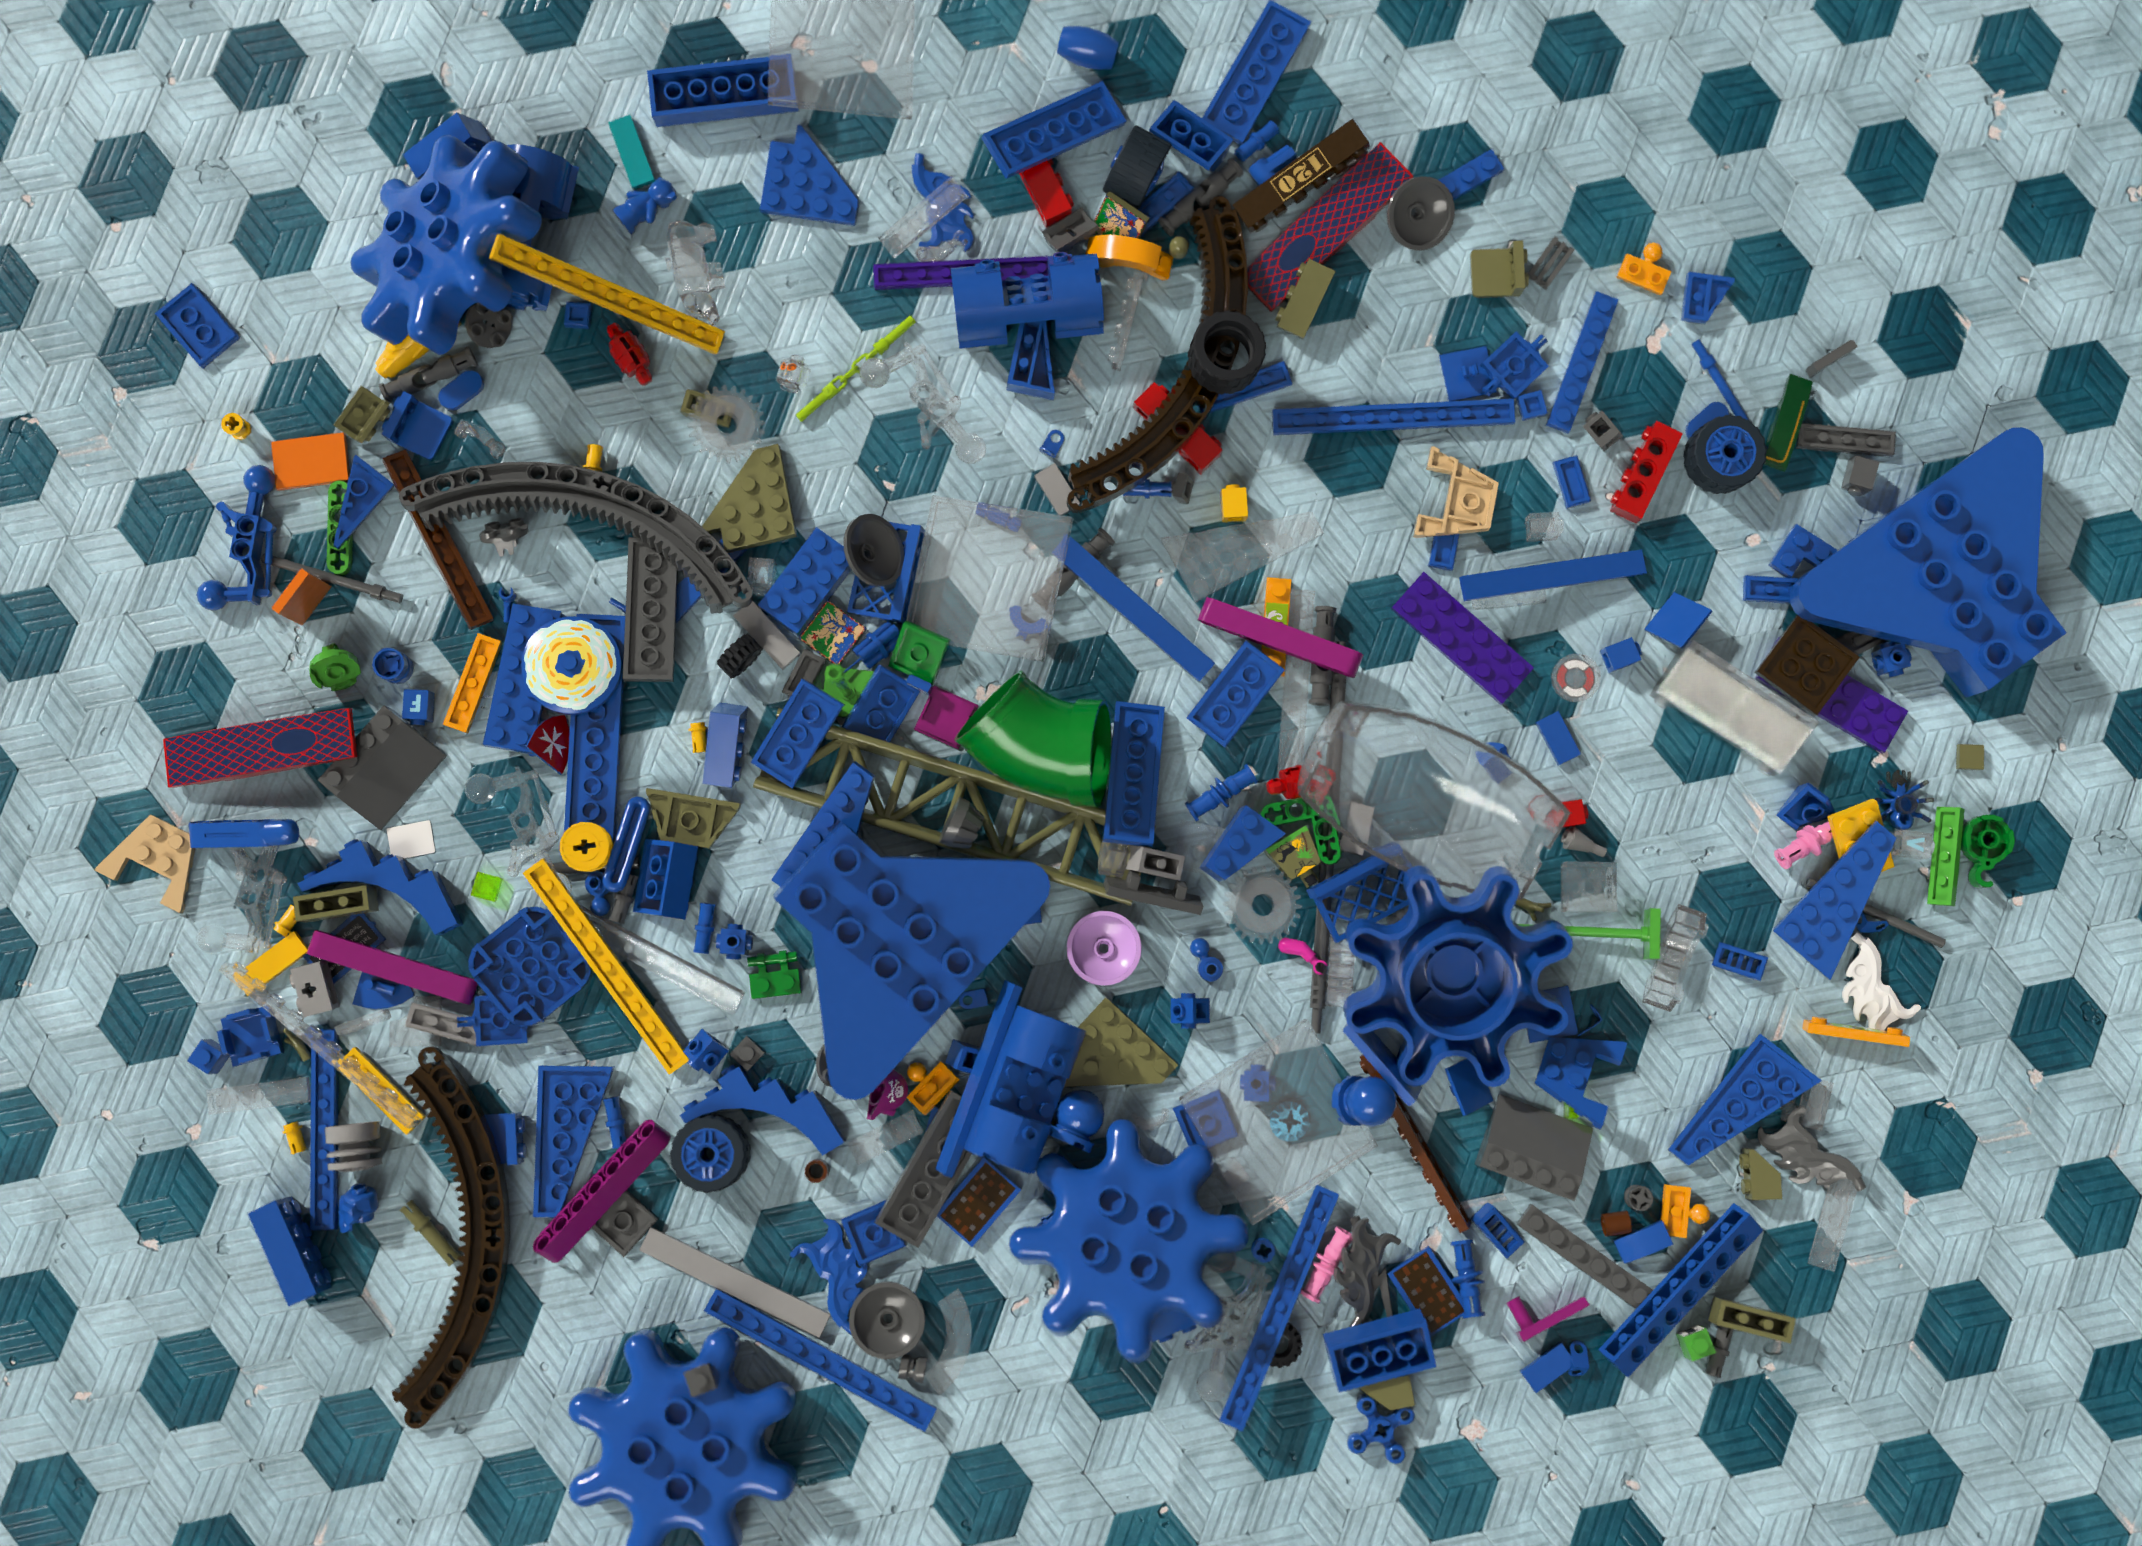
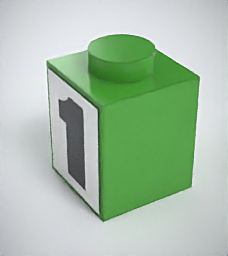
M1696 1325L1675 1333L1684 1357L1692 1362L1716 1353L1705 1327Z

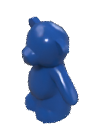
M659 177L650 185L648 192H627L626 197L628 199L624 204L614 208L613 212L632 235L639 222L647 221L649 224L653 223L657 213V206L668 208L670 203L677 198L673 185L668 180Z

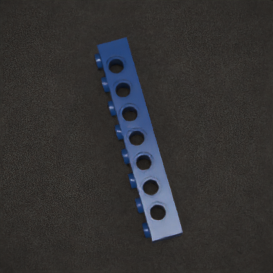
M1733 1203L1599 1348V1351L1613 1366L1629 1378L1764 1230L1749 1213Z

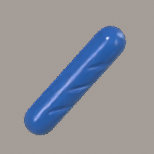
M633 797L626 804L603 875V885L610 892H619L627 884L650 812V804L643 797Z

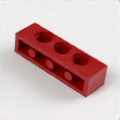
M1656 421L1651 427L1647 425L1641 436V439L1644 440L1641 448L1637 447L1630 459L1634 462L1630 469L1626 468L1620 481L1623 482L1620 490L1616 489L1610 500V503L1613 504L1611 512L1635 524L1643 518L1683 435L1682 432L1659 421ZM1650 445H1654L1659 449V455H1655L1650 451ZM1639 467H1646L1649 471V476L1642 475ZM1629 488H1635L1639 493V497H1632L1629 493Z

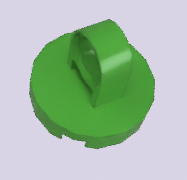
M336 643L323 646L322 652L317 654L310 661L309 675L312 683L323 689L322 686L331 687V691L349 688L357 682L356 678L361 673L358 658L349 651L339 649Z

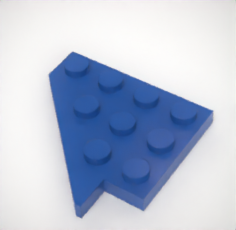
M797 125L794 144L770 142L760 205L761 213L850 226L856 225L859 206L858 199L801 125Z

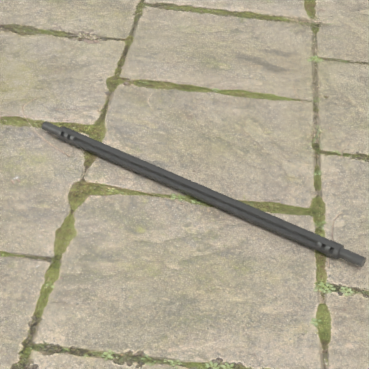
M1337 641V642H1336L1337 644H1340V645L1346 647V642H1343V641ZM1333 671L1326 769L1329 768L1335 772V781L1324 786V795L1333 804L1337 825L1346 676ZM1323 802L1322 818H1331L1330 814L1327 816L1324 814V807L1327 806V802ZM1322 823L1321 836H1329L1332 833L1331 824ZM1335 838L1329 841L1321 840V845L1324 843L1327 845V852L1324 853V857L1333 860L1335 851L1331 849L1330 842L1335 843ZM1322 861L1319 863L1318 883L1333 876L1334 865H1328ZM1329 896L1322 900L1326 910L1331 911L1332 897ZM1316 907L1314 952L1319 960H1323L1328 964L1330 932ZM1323 963L1316 965V970L1323 975L1316 974L1312 967L1310 1008H1312L1311 1033H1321L1322 1009H1325L1327 966Z

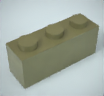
M1308 259L1306 264L1302 262L1296 273V276L1300 278L1296 286L1291 284L1285 297L1289 299L1286 308H1280L1275 318L1279 322L1277 328L1303 339L1335 270L1311 259Z
M368 885L293 897L296 922L308 923L379 911L376 887Z
M1713 1296L1708 1321L1719 1326L1791 1343L1796 1318Z

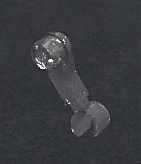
M958 230L954 233L952 240L946 241L941 246H919L915 250V256L922 262L943 261L955 251V247L958 245L965 246L968 240L964 239L958 242V236L964 233V231Z
M461 421L457 424L455 428L456 436L466 438L469 435L478 438L484 446L490 448V453L495 459H498L499 456L502 457L505 452V445L495 441L486 428L468 421Z

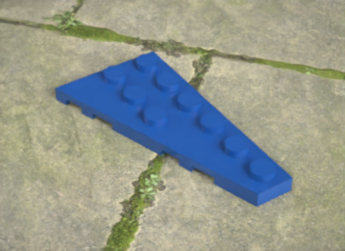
M856 761L851 764L771 879L773 882L781 886L840 821L857 835L875 775Z
M1875 821L1772 929L1830 980L1896 841V837L1878 821Z
M1759 1034L1668 1148V1151L1689 1166L1822 1080L1763 1035Z
M538 1066L533 1217H556L564 1208L615 1066Z

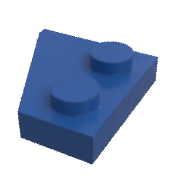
M1688 272L1686 274L1681 321L1705 324L1734 283L1735 278Z

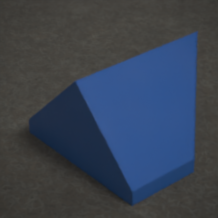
M1810 783L1797 786L1778 811L1777 816L1797 830L1799 827L1828 819L1827 816L1834 814L1835 810L1826 795Z

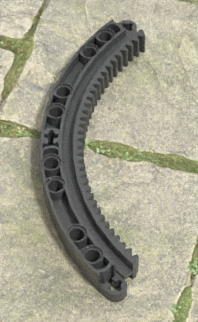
M503 462L472 466L439 474L403 488L399 494L402 506L408 511L417 510L425 527L432 532L434 531L435 524L443 528V521H447L451 525L453 518L461 522L462 515L471 519L472 513L475 512L477 517H480L481 512L484 510L487 515H490L491 509H494L499 514L501 508H504L506 513H509L511 507H514L515 511L519 512L523 506L525 512H528L530 507L533 506L535 512H538L540 507H543L544 512L547 513L551 507L555 514H557L559 509H562L563 515H566L571 510L574 517L580 512L583 519L589 514L591 521L598 517L600 524H603L607 520L609 527L615 524L618 531L624 528L625 534L628 535L632 532L633 537H640L643 544L648 541L649 547L651 549L655 547L658 554L663 552L664 558H670L671 564H676L677 570L683 571L684 577H689L690 584L695 585V590L700 591L701 598L705 599L711 614L722 613V608L732 603L739 608H744L753 601L752 589L734 560L716 539L692 517L651 491L604 472L546 462ZM538 475H544L541 479H534ZM567 478H573L570 482H563ZM473 480H479L475 484H470ZM445 487H450L447 491H441ZM420 490H421V493H422V495H423V497H424V498H422V499H421V497H420V495H419V493H418V491H420ZM413 495L415 501L410 502L408 496ZM632 497H638L636 501H629ZM657 510H664L661 514H654ZM705 547H711V548H712V549H711L710 551H708V552H703V551H701V550H702L703 548H705ZM722 568L730 569L726 573L719 572ZM740 591L746 595L745 599L738 597Z

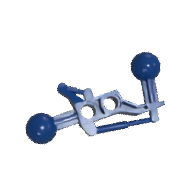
M252 466L246 470L243 476L244 485L249 491L245 514L234 512L224 502L216 504V509L221 512L223 521L227 525L225 532L233 537L229 557L242 564L247 573V587H226L217 580L203 582L198 587L196 596L200 605L207 610L215 611L222 609L228 602L249 601L255 605H260L261 597L272 596L270 581L271 565L273 562V536L277 531V527L260 516L264 495L273 490L275 476L272 470L266 466ZM231 519L234 521L235 527H232ZM254 523L253 530L247 533L248 525ZM265 533H266V543H265L266 576L264 577L263 570H262L261 563H260V558H261V552H262L264 537H265ZM249 546V553L246 556H243V549Z

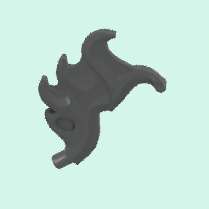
M1800 1106L1791 1111L1788 1115L1787 1123L1776 1133L1768 1134L1763 1131L1762 1127L1759 1128L1758 1139L1762 1146L1768 1150L1776 1151L1782 1156V1160H1774V1164L1780 1168L1793 1170L1798 1173L1797 1176H1789V1180L1792 1182L1803 1184L1816 1177L1817 1185H1829L1840 1179H1848L1852 1181L1857 1191L1866 1188L1861 1178L1862 1173L1849 1159L1839 1154L1824 1152L1818 1149L1816 1138L1799 1122V1116L1806 1112L1805 1106Z
M1363 1218L1354 1225L1352 1230V1249L1348 1252L1347 1248H1342L1343 1272L1340 1273L1338 1268H1334V1279L1345 1287L1344 1290L1340 1291L1341 1297L1356 1311V1316L1349 1325L1350 1327L1363 1324L1364 1321L1367 1322L1374 1304L1371 1276L1378 1271L1387 1244L1393 1242L1399 1245L1401 1243L1398 1237L1390 1233H1383L1380 1236L1367 1233L1365 1225L1369 1221L1368 1218Z

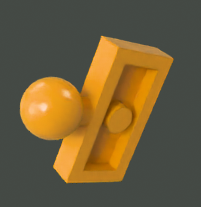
M1655 242L1647 244L1643 250L1645 260L1626 254L1616 278L1662 295L1672 271L1654 265V262L1658 261L1663 255L1661 245Z
M941 1061L928 1075H926V1067L920 1062L910 1064L907 1069L909 1079L914 1082H920L907 1096V1099L925 1116L960 1080Z
M1664 1184L1661 1221H1663L1669 1236L1687 1238L1688 1218H1691L1697 1224H1704L1710 1218V1210L1703 1204H1696L1689 1208L1690 1187Z

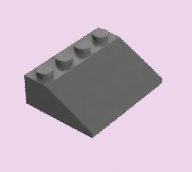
M385 705L355 737L357 758L333 762L318 779L336 797L379 830H382L446 758L442 751L406 720L402 719L398 713Z
M1498 1094L1475 1165L1575 1201L1584 1174L1593 1128Z

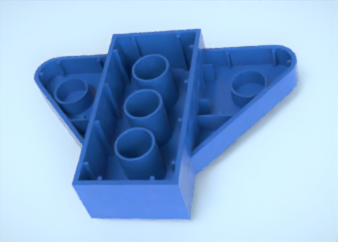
M2023 427L2006 430L1939 478L1920 489L1848 541L1838 551L1801 576L1793 584L1790 592V604L1794 612L1802 619L1930 650L1965 698L1991 689L2067 633L2037 594L2044 460L2043 445L2039 437L2031 430Z
M840 821L773 894L774 900L807 928L812 935L827 1072L831 1087L838 1095L845 1099L857 1100L865 1098L872 1093L1044 904L1049 895L1050 882L1048 875L1042 867L1031 861L1021 859L879 856Z

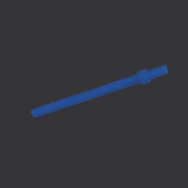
M1700 339L1693 342L1691 345L1701 360L1699 363L1704 370L1707 369L1734 415L1741 416L1747 420V415L1715 365L1717 362L1713 355H1709Z

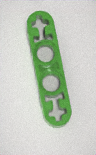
M339 480L333 482L328 490L327 567L332 573L344 576L352 569L353 534L339 550L333 546L338 528V522L335 521L334 516L342 508L340 497L336 494V491H340L341 487L344 490L347 489V483ZM345 493L342 494V496H341V501H342V502H343V500H344V495H345ZM334 551H346L345 554L340 553V559L345 562V565L340 566V570L334 566V563L339 562V555L334 553Z

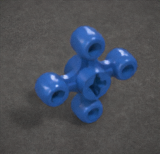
M1368 1394L1360 1395L1356 1400V1407L1361 1414L1367 1417L1368 1426L1365 1431L1361 1433L1354 1432L1348 1436V1449L1354 1454H1361L1371 1442H1380L1385 1448L1387 1460L1393 1464L1401 1463L1405 1459L1406 1452L1402 1445L1394 1440L1393 1432L1397 1426L1408 1425L1413 1422L1415 1418L1414 1410L1412 1407L1395 1409L1389 1416H1383L1376 1409L1377 1403L1375 1399ZM1365 1401H1370L1369 1407H1362ZM1408 1411V1415L1405 1418H1401V1413ZM1378 1424H1381L1383 1426V1429L1385 1431L1384 1433L1380 1434V1432L1377 1431ZM1355 1440H1361L1359 1446H1353ZM1394 1450H1399L1397 1456H1391Z

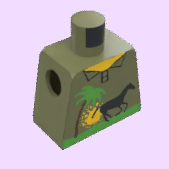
M1306 825L1264 850L1269 859L1289 881L1299 876L1306 888L1319 881L1312 868L1321 863V860Z

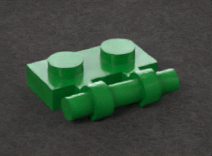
M787 950L779 951V954L770 955L757 953V956L747 957L748 967L758 966L759 973L749 974L751 999L802 993L799 969L789 970V962L798 961L797 951L787 952ZM780 963L781 971L767 972V965Z

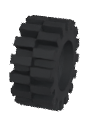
M744 634L724 651L725 653L719 657L717 665L731 679L735 678L753 664L752 662L761 654L763 647L750 634Z
M1289 1322L1286 1324L1283 1335L1287 1337L1289 1342L1288 1348L1283 1353L1274 1354L1270 1364L1272 1367H1288L1291 1365L1290 1363L1298 1360V1355H1301V1336L1297 1329Z

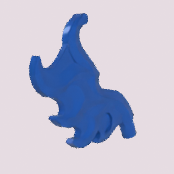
M916 153L914 165L912 164V177L917 191L931 204L928 217L932 232L931 239L928 242H919V248L931 250L937 248L942 242L958 240L965 245L964 252L968 251L973 245V234L966 226L964 218L968 215L971 219H974L972 210L963 203L961 197L965 196L970 199L969 191L961 185L949 186L952 183V178L944 173L926 170L925 166H923L925 155Z
M824 1219L823 1222L828 1225L827 1234L814 1243H801L793 1249L790 1257L794 1258L799 1253L807 1254L820 1278L828 1280L827 1304L829 1312L838 1327H842L851 1335L848 1313L856 1298L863 1291V1288L861 1286L857 1287L856 1284L866 1276L868 1265L866 1263L862 1267H857L852 1247L847 1249L844 1246L843 1230L840 1224L833 1219Z

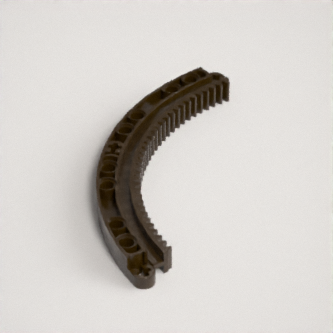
M1216 196L1210 201L1208 209L1202 211V208H1198L1192 214L1189 223L1190 226H1194L1192 233L1196 234L1195 243H1199L1197 251L1201 252L1199 260L1202 261L1200 269L1203 270L1201 286L1204 288L1201 293L1203 298L1201 301L1200 323L1206 317L1213 315V313L1227 310L1231 312L1237 311L1246 316L1248 276L1242 229L1236 209L1232 210L1230 202L1225 197ZM1216 204L1219 207H1224L1221 214L1219 210H1214ZM1230 234L1234 237V240H1229L1224 235ZM1235 261L1239 264V267H1233L1229 262ZM1215 336L1206 341L1204 349L1207 357L1214 365L1225 370H1231L1240 342L1229 336ZM1227 347L1232 353L1225 354L1221 348ZM1187 361L1180 378L1177 379L1171 392L1161 402L1160 407L1155 409L1154 414H1150L1148 420L1142 422L1141 427L1137 426L1134 433L1130 432L1127 439L1121 438L1119 445L1114 443L1112 450L1107 447L1104 455L1098 452L1096 459L1090 456L1087 464L1083 460L1080 461L1078 467L1074 463L1071 464L1068 480L1072 482L1074 490L1067 497L1066 504L1068 509L1073 513H1082L1103 505L1140 485L1160 470L1190 441L1206 420L1220 394L1211 392L1201 386L1192 376ZM1193 406L1202 407L1204 412H1195ZM1176 428L1185 429L1187 431V434H1178L1176 432ZM1136 468L1141 472V475L1134 476L1129 472V469ZM1111 482L1116 486V489L1108 490L1104 484ZM1085 492H1087L1088 499L1083 500L1081 506H1078L1077 503H1072L1074 496L1083 499L1086 495Z
M434 1046L426 1047L420 1051L418 1062L421 1066L406 1077L404 1086L412 1085L410 1093H419L416 1101L424 1100L425 1103L422 1109L430 1108L431 1110L427 1117L436 1118L432 1126L441 1127L437 1135H445L441 1144H449V1147L444 1152L452 1153L453 1156L448 1159V1162L455 1163L456 1165L451 1169V1172H458L459 1174L453 1181L461 1183L455 1190L463 1193V1195L457 1198V1201L464 1202V1205L459 1207L458 1211L465 1212V1215L460 1217L459 1221L465 1222L466 1225L460 1227L459 1230L465 1232L466 1235L459 1237V1240L464 1242L465 1245L459 1247L458 1250L464 1254L459 1256L457 1260L463 1264L456 1267V1270L461 1274L454 1277L458 1284L452 1287V1290L456 1293L449 1296V1300L452 1303L446 1306L449 1312L442 1316L445 1321L438 1325L440 1330L434 1333L435 1339L428 1344L430 1348L424 1351L423 1354L425 1356L418 1360L419 1364L412 1368L413 1372L405 1377L406 1380L401 1382L399 1387L392 1391L393 1400L396 1403L400 1401L408 1409L405 1412L404 1419L407 1426L413 1429L424 1426L448 1401L472 1367L482 1348L499 1306L507 1272L510 1244L509 1197L504 1167L500 1160L494 1136L479 1102L465 1079L446 1055ZM426 1053H435L434 1060L437 1063L440 1062L441 1065L436 1066L433 1062L427 1063L428 1057ZM449 1079H453L456 1082L454 1092H450L447 1089L446 1084ZM465 1104L469 1105L472 1109V1114L469 1118L465 1117L462 1113V1108ZM487 1166H491L495 1170L493 1179L488 1178L485 1174ZM491 1196L499 1198V1208H494L490 1205ZM501 1223V1227H499V1228H497V1227H491V1226H496V1225H498V1224ZM495 1233L497 1237H501V1240L497 1243L496 1239H492V1235ZM488 1268H494L497 1271L496 1280L488 1277ZM481 1298H486L490 1301L489 1310L481 1307ZM454 1359L462 1362V1371H458L453 1367ZM436 1385H441L444 1387V1396H440L436 1393ZM412 1411L415 1413L418 1411L423 1412L420 1417L421 1420L414 1421L412 1419L414 1417Z

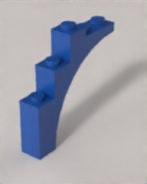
M358 839L344 845L345 848L339 851L342 861L340 859L334 860L326 865L327 869L321 872L317 870L310 872L304 876L305 880L298 883L301 891L305 893H312L324 887L342 883L377 885L396 893L409 902L425 918L435 935L442 936L463 925L438 872L425 869L415 874V879H413L403 857L390 854L379 860L380 864H378L369 843L359 841Z
M734 1064L721 1072L722 1077L718 1079V1082L722 1089L719 1090L718 1086L705 1093L706 1099L700 1103L697 1100L692 1101L683 1107L685 1112L680 1114L683 1122L688 1123L707 1113L724 1109L743 1108L762 1111L780 1117L797 1127L812 1141L822 1156L846 1142L815 1090L810 1093L807 1089L795 1096L796 1102H793L779 1078L772 1080L769 1077L758 1084L760 1089L756 1090L742 1066L735 1068Z

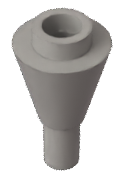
M1575 826L1566 829L1562 835L1561 842L1564 849L1591 852L1600 857H1604L1607 852V848L1595 844Z

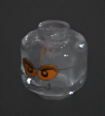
M791 355V358L781 360L776 380L782 390L789 393H798V391L806 388L811 369L805 363L804 358Z

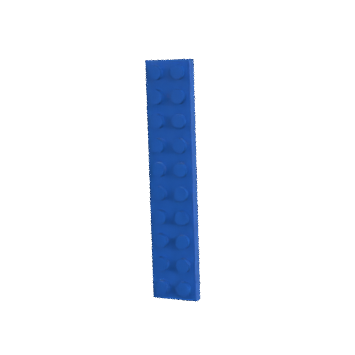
M576 614V617L587 618L600 624L611 634L621 652L622 675L616 691L602 706L585 714L571 715L564 832L570 826L579 822H591L605 828L611 835L614 844L624 684L625 616ZM586 841V845L579 846L578 851L583 850L587 854L589 848H596V844H589Z

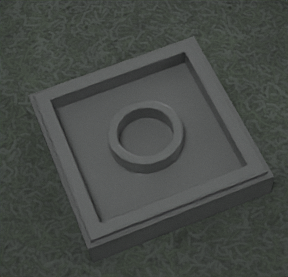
M626 1190L591 1228L619 1254L625 1257L659 1218L632 1193Z

